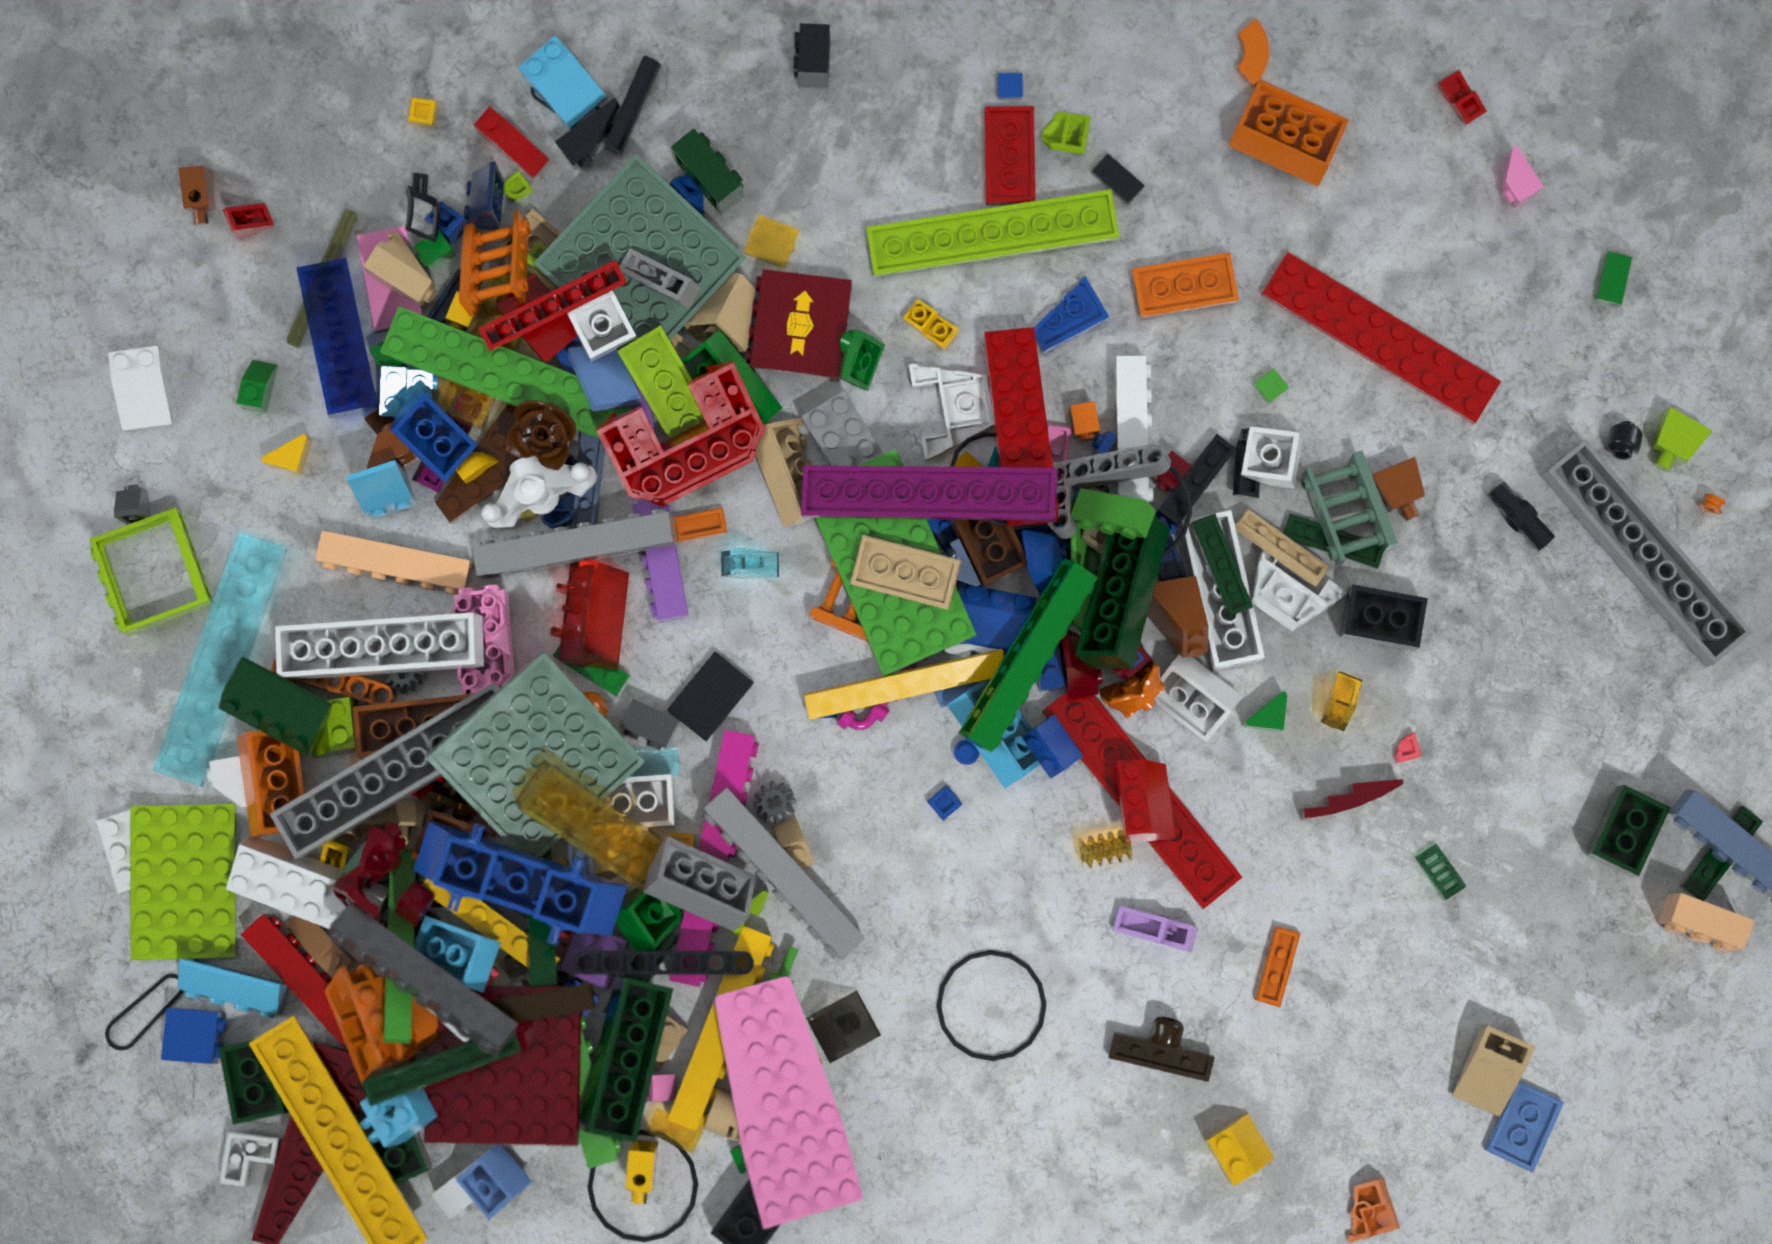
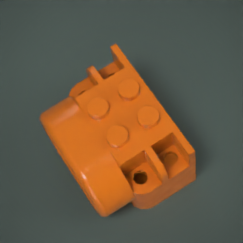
M367 964L359 965L356 970L351 972L347 971L346 966L340 967L324 991L361 1084H363V1080L406 1065L413 1055L426 1052V1048L438 1038L440 1033L436 1032L438 1026L437 1017L427 1008L419 1006L412 997L410 1044L383 1043L386 977L378 976L372 967Z

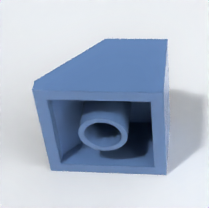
M496 1144L456 1179L488 1220L532 1183L526 1172L519 1167L510 1156V1153L501 1144Z

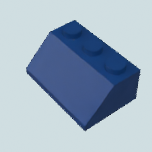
M414 392L398 410L390 428V431L443 482L452 475L477 446L425 393Z
M962 583L960 596L977 633V636L962 643L1008 651L1034 609L1037 598Z

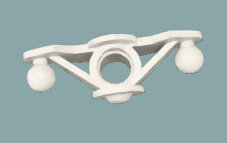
M534 456L521 458L510 465L509 470L511 474L498 501L495 504L489 503L483 506L481 516L492 528H514L520 514L528 509L535 514L544 515L554 510L558 504L559 495L566 492L579 497L584 495L597 481V472L593 467L582 462L574 465L564 464L557 471L545 468Z

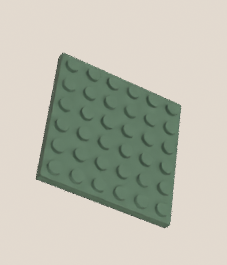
M635 153L539 256L533 265L560 288L614 260L620 266L628 250L631 248L692 279L701 289L689 310L668 300L625 274L623 275L627 283L613 290L636 335V339L661 325L668 339L671 340L746 257Z
M543 650L425 756L512 848L542 857L645 763L644 759Z

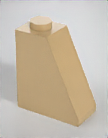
M393 230L388 235L390 240L387 243L379 242L363 267L373 280L423 308L426 303L429 304L436 293L434 290L435 285L398 232Z
M731 274L689 319L684 327L696 339L702 342L720 329L738 352L746 351L748 348L755 288L743 274Z

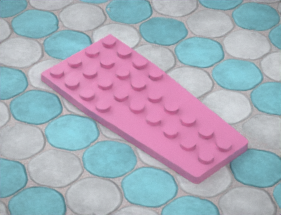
M786 976L717 995L714 1003L740 1145L762 1228L766 1229L862 1200L863 1195L843 1122L791 979Z

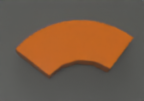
M1256 18L1237 35L1242 44L1244 55L1236 71L1252 87L1262 78L1269 60L1268 38L1263 26Z

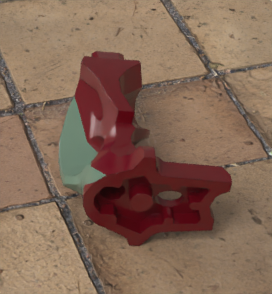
M390 821L382 829L375 825L370 828L367 840L354 853L342 870L341 876L330 887L331 892L342 904L347 907L352 903L378 923L381 920L380 909L365 896L362 890L364 887L370 889L390 871L397 869L401 863L399 853L406 844L399 837L402 834L401 829Z

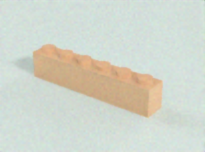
M327 531L321 532L315 558L318 563L322 564L321 568L336 571L337 567L345 568L348 574L361 576V572L371 574L370 578L385 581L386 577L396 579L395 583L410 586L411 582L419 583L422 589L435 591V587L445 589L444 593L450 595H457L458 589L469 587L473 563L470 560Z

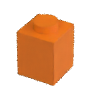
M1095 401L1070 405L1069 416L1073 438H1080V441L1095 439V436L1100 432Z

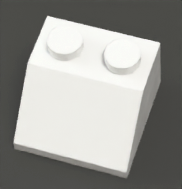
M613 290L567 313L591 362L636 340V335Z
M1250 426L1241 475L1269 486L1294 489L1303 442L1300 433Z

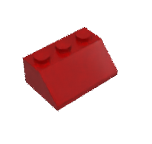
M1145 759L1117 761L1115 773L1124 844L1175 839L1166 764Z

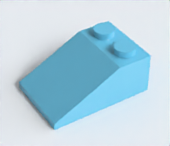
M556 36L552 37L518 67L521 77L570 130L608 98Z
M395 460L346 476L360 507L368 517L379 518L385 516L388 510L394 508L397 511L409 508L411 506L410 503L416 501L407 473Z

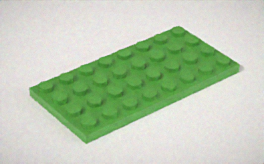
M894 449L859 466L904 465L897 449ZM816 518L883 676L894 673L977 636L956 585L950 608L947 610L850 584L862 535L942 555L927 519Z

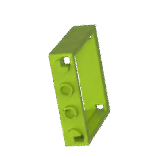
M174 507L89 539L92 545L90 547V555L94 561L98 562L100 568L97 571L99 580L102 585H106L108 591L105 594L107 603L110 608H114L117 616L114 617V623L117 624L118 630L122 631L123 634L130 636L214 604L182 511ZM171 523L198 600L132 624L106 547Z

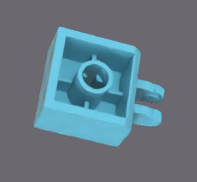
M423 1088L372 1107L367 1097L360 1102L367 1115V1118L360 1123L361 1127L365 1130L373 1126L375 1131L367 1138L370 1143L380 1140L384 1148L407 1141L438 1116Z

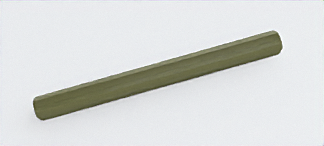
M344 210L286 338V342L291 346L299 347L354 226L357 214L351 210Z

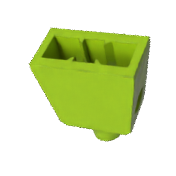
M1669 407L1662 414L1651 445L1652 450L1660 454L1655 466L1668 472L1673 462L1679 465L1685 464L1713 430L1678 410Z

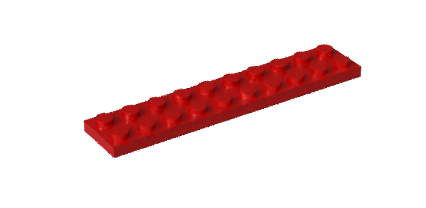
M1287 252L1261 296L1473 425L1477 422L1501 383L1497 378Z
M1066 691L1046 707L1042 713L1046 718L1055 715L1083 755L1080 760L1120 808L1115 773L1117 761L1147 759L1094 695L1068 699ZM1169 788L1176 838L1147 842L1201 909L1204 910L1243 877Z

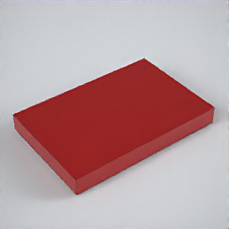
M535 273L526 279L528 291H526L525 303L520 304L512 292L496 304L495 307L503 316L550 293ZM566 313L521 337L541 360L547 363L578 336Z

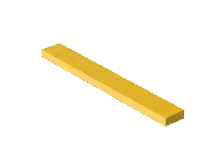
M993 650L896 672L886 676L804 693L809 720L991 679L1004 658L1003 650Z

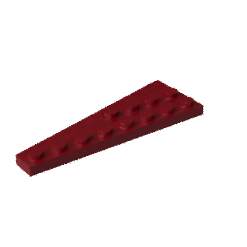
M315 1040L313 1043L315 1049L357 1117L362 1109L360 1102L367 1095L348 1050ZM292 1115L285 1131L251 1239L262 1244L280 1243L324 1171Z

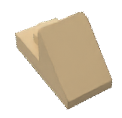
M796 817L772 826L779 845L801 869L815 864Z

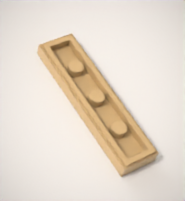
M1248 508L1235 525L1237 532L1315 587L1330 567Z

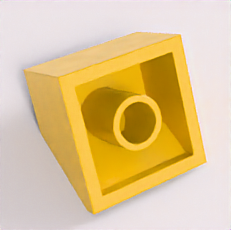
M1248 1113L1204 1138L1228 1182L1233 1186L1255 1174L1274 1159L1273 1154Z

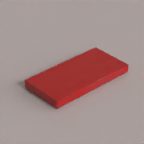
M985 106L986 205H1012L1036 201L1034 106Z

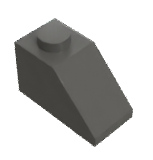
M128 485L124 487V490L116 491L115 518L128 525L151 516L148 491L139 487V485Z

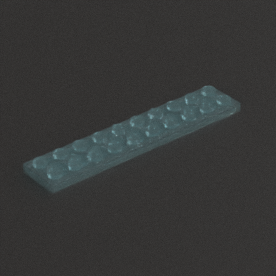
M238 532L153 771L203 787L207 777V768H210L209 761L213 760L229 715L218 709L222 691L241 657L249 659L288 550L286 547Z

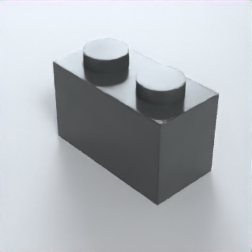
M632 699L620 727L625 730L624 735L635 740L640 736L648 740L646 745L660 751L662 747L665 749L669 748L680 721Z

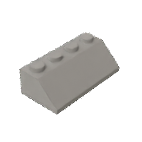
M666 836L648 870L643 892L734 932L749 918L756 875Z

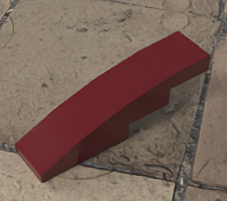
M1403 779L1352 783L1348 785L1349 794L1324 797L1325 807L1301 809V820L1329 816L1359 807L1403 785Z

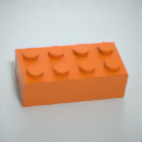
M261 731L245 732L237 737L250 835L251 838L278 835L280 832L270 814L305 794L299 751Z

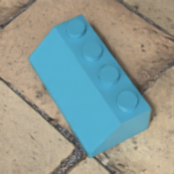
M990 679L980 681L947 704L961 726H963ZM1019 709L1015 714L1014 722L1007 727L1002 735L1000 745L992 753L975 745L1004 788L1015 783L1040 765L1022 739V736L1029 732L1032 727Z
M180 959L178 989L184 990L185 996L199 999L200 995L210 997L209 1002L224 1005L225 1001L234 1003L235 1009L249 1012L250 1008L259 1010L258 1015L274 1018V1014L279 1015L283 1013L289 992V987L285 983L195 959Z

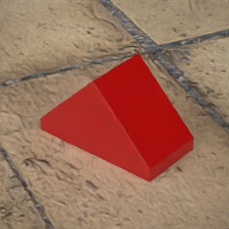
M265 203L226 207L223 209L229 227L239 241L274 226Z

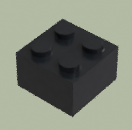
M800 23V31L795 32L794 36L795 54L798 55L794 56L793 59L794 78H798L799 87L828 88L830 24Z

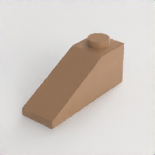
M293 916L285 924L305 950L332 979L340 967L346 966L348 970L356 962L344 947H339L332 942L329 932L323 926L297 916Z

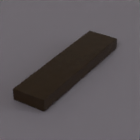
M592 983L488 1001L516 1023L596 1009Z

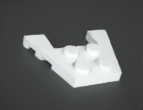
M909 364L912 388L938 384L947 431L944 434L921 437L925 461L931 460L963 443L967 438L980 434L994 426L987 375Z
M1260 548L1251 603L1290 631H1294L1341 601L1347 594V591L1329 579L1319 594L1316 595L1275 566L1277 559Z

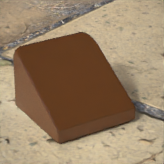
M379 409L364 418L376 434L383 431L382 428L395 419V417L379 416Z

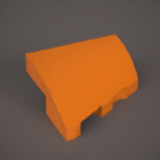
M1384 1178L1354 1187L1353 1198L1355 1202L1351 1210L1352 1224L1351 1232L1348 1235L1349 1243L1400 1228Z

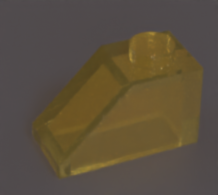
M1338 671L1323 710L1321 723L1331 728L1345 731L1356 709L1362 684L1361 679Z

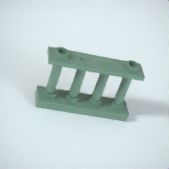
M1363 450L1353 453L1348 460L1347 466L1315 476L1310 466L1304 470L1301 477L1302 487L1305 492L1308 491L1328 543V556L1331 561L1335 562L1336 567L1341 566L1346 560L1344 554L1376 544L1382 547L1383 552L1392 550L1398 543ZM1349 475L1355 477L1357 482L1356 489L1323 499L1318 485ZM1357 498L1364 500L1365 512L1331 521L1327 508ZM1366 521L1373 524L1375 529L1374 535L1346 544H1340L1336 531Z

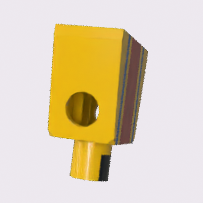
M637 1140L636 1143L632 1142L629 1148L626 1190H632V1203L646 1204L647 1192H652L655 1184L659 1142Z

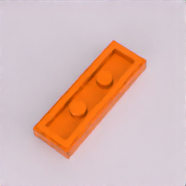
M1275 926L1257 989L1256 1001L1281 1007L1301 933Z

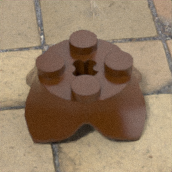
M538 400L521 402L514 413L516 423L511 427L506 437V451L518 458L534 456L545 468L558 471L568 459L570 442L576 435L575 421L566 411L560 409L554 403L546 404ZM541 427L545 428L548 431V433L546 434L545 431L540 432L539 429Z

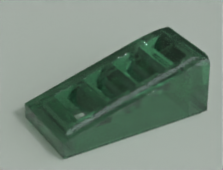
M1437 844L1414 857L1442 901L1449 899L1467 887ZM1436 854L1438 858L1427 865L1425 860ZM1439 863H1442L1444 867L1433 873L1430 870ZM1447 871L1449 876L1439 882L1437 877ZM1453 880L1455 885L1445 890L1443 886Z

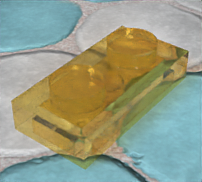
M657 1108L646 1132L693 1154L704 1129L699 1127L696 1132L668 1121L670 1113Z

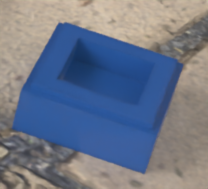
M998 73V100L1023 99V73Z
M947 785L927 801L942 821L962 806V803Z

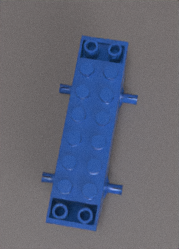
M429 821L414 871L432 881V885L444 888L452 894L447 909L451 910L453 908L452 911H458L462 897H471L480 901L487 900L533 915L532 918L544 921L551 926L547 942L551 943L553 940L552 944L555 945L558 944L562 930H571L580 934L585 932L612 935L628 886L581 871L585 860L581 858L577 867L579 857H574L572 867L481 838L485 829L483 825L479 827V824H474L472 833L469 834Z

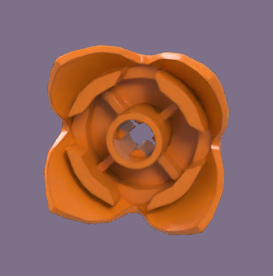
M1151 659L1126 683H1112L1100 688L1099 692L1104 703L1110 708L1120 711L1125 718H1129L1141 708L1144 711L1150 709L1156 703L1154 698L1166 686L1160 678V666L1156 665Z

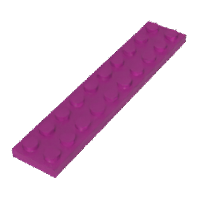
M804 465L801 516L803 518L1056 521L1057 468Z

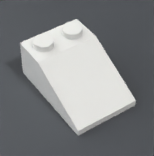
M159 346L108 352L110 377L122 431L173 425L165 352Z

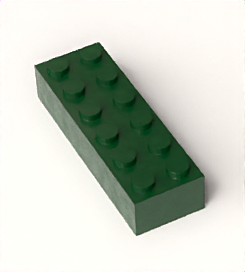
M1156 516L1153 518L1146 539L1140 537L1129 539L1119 533L1107 534L1096 575L1098 578L1094 583V589L1090 597L1075 653L1076 657L1091 668H1134L1170 530Z
M619 975L615 976L579 1129L587 1133L636 1143L673 988Z

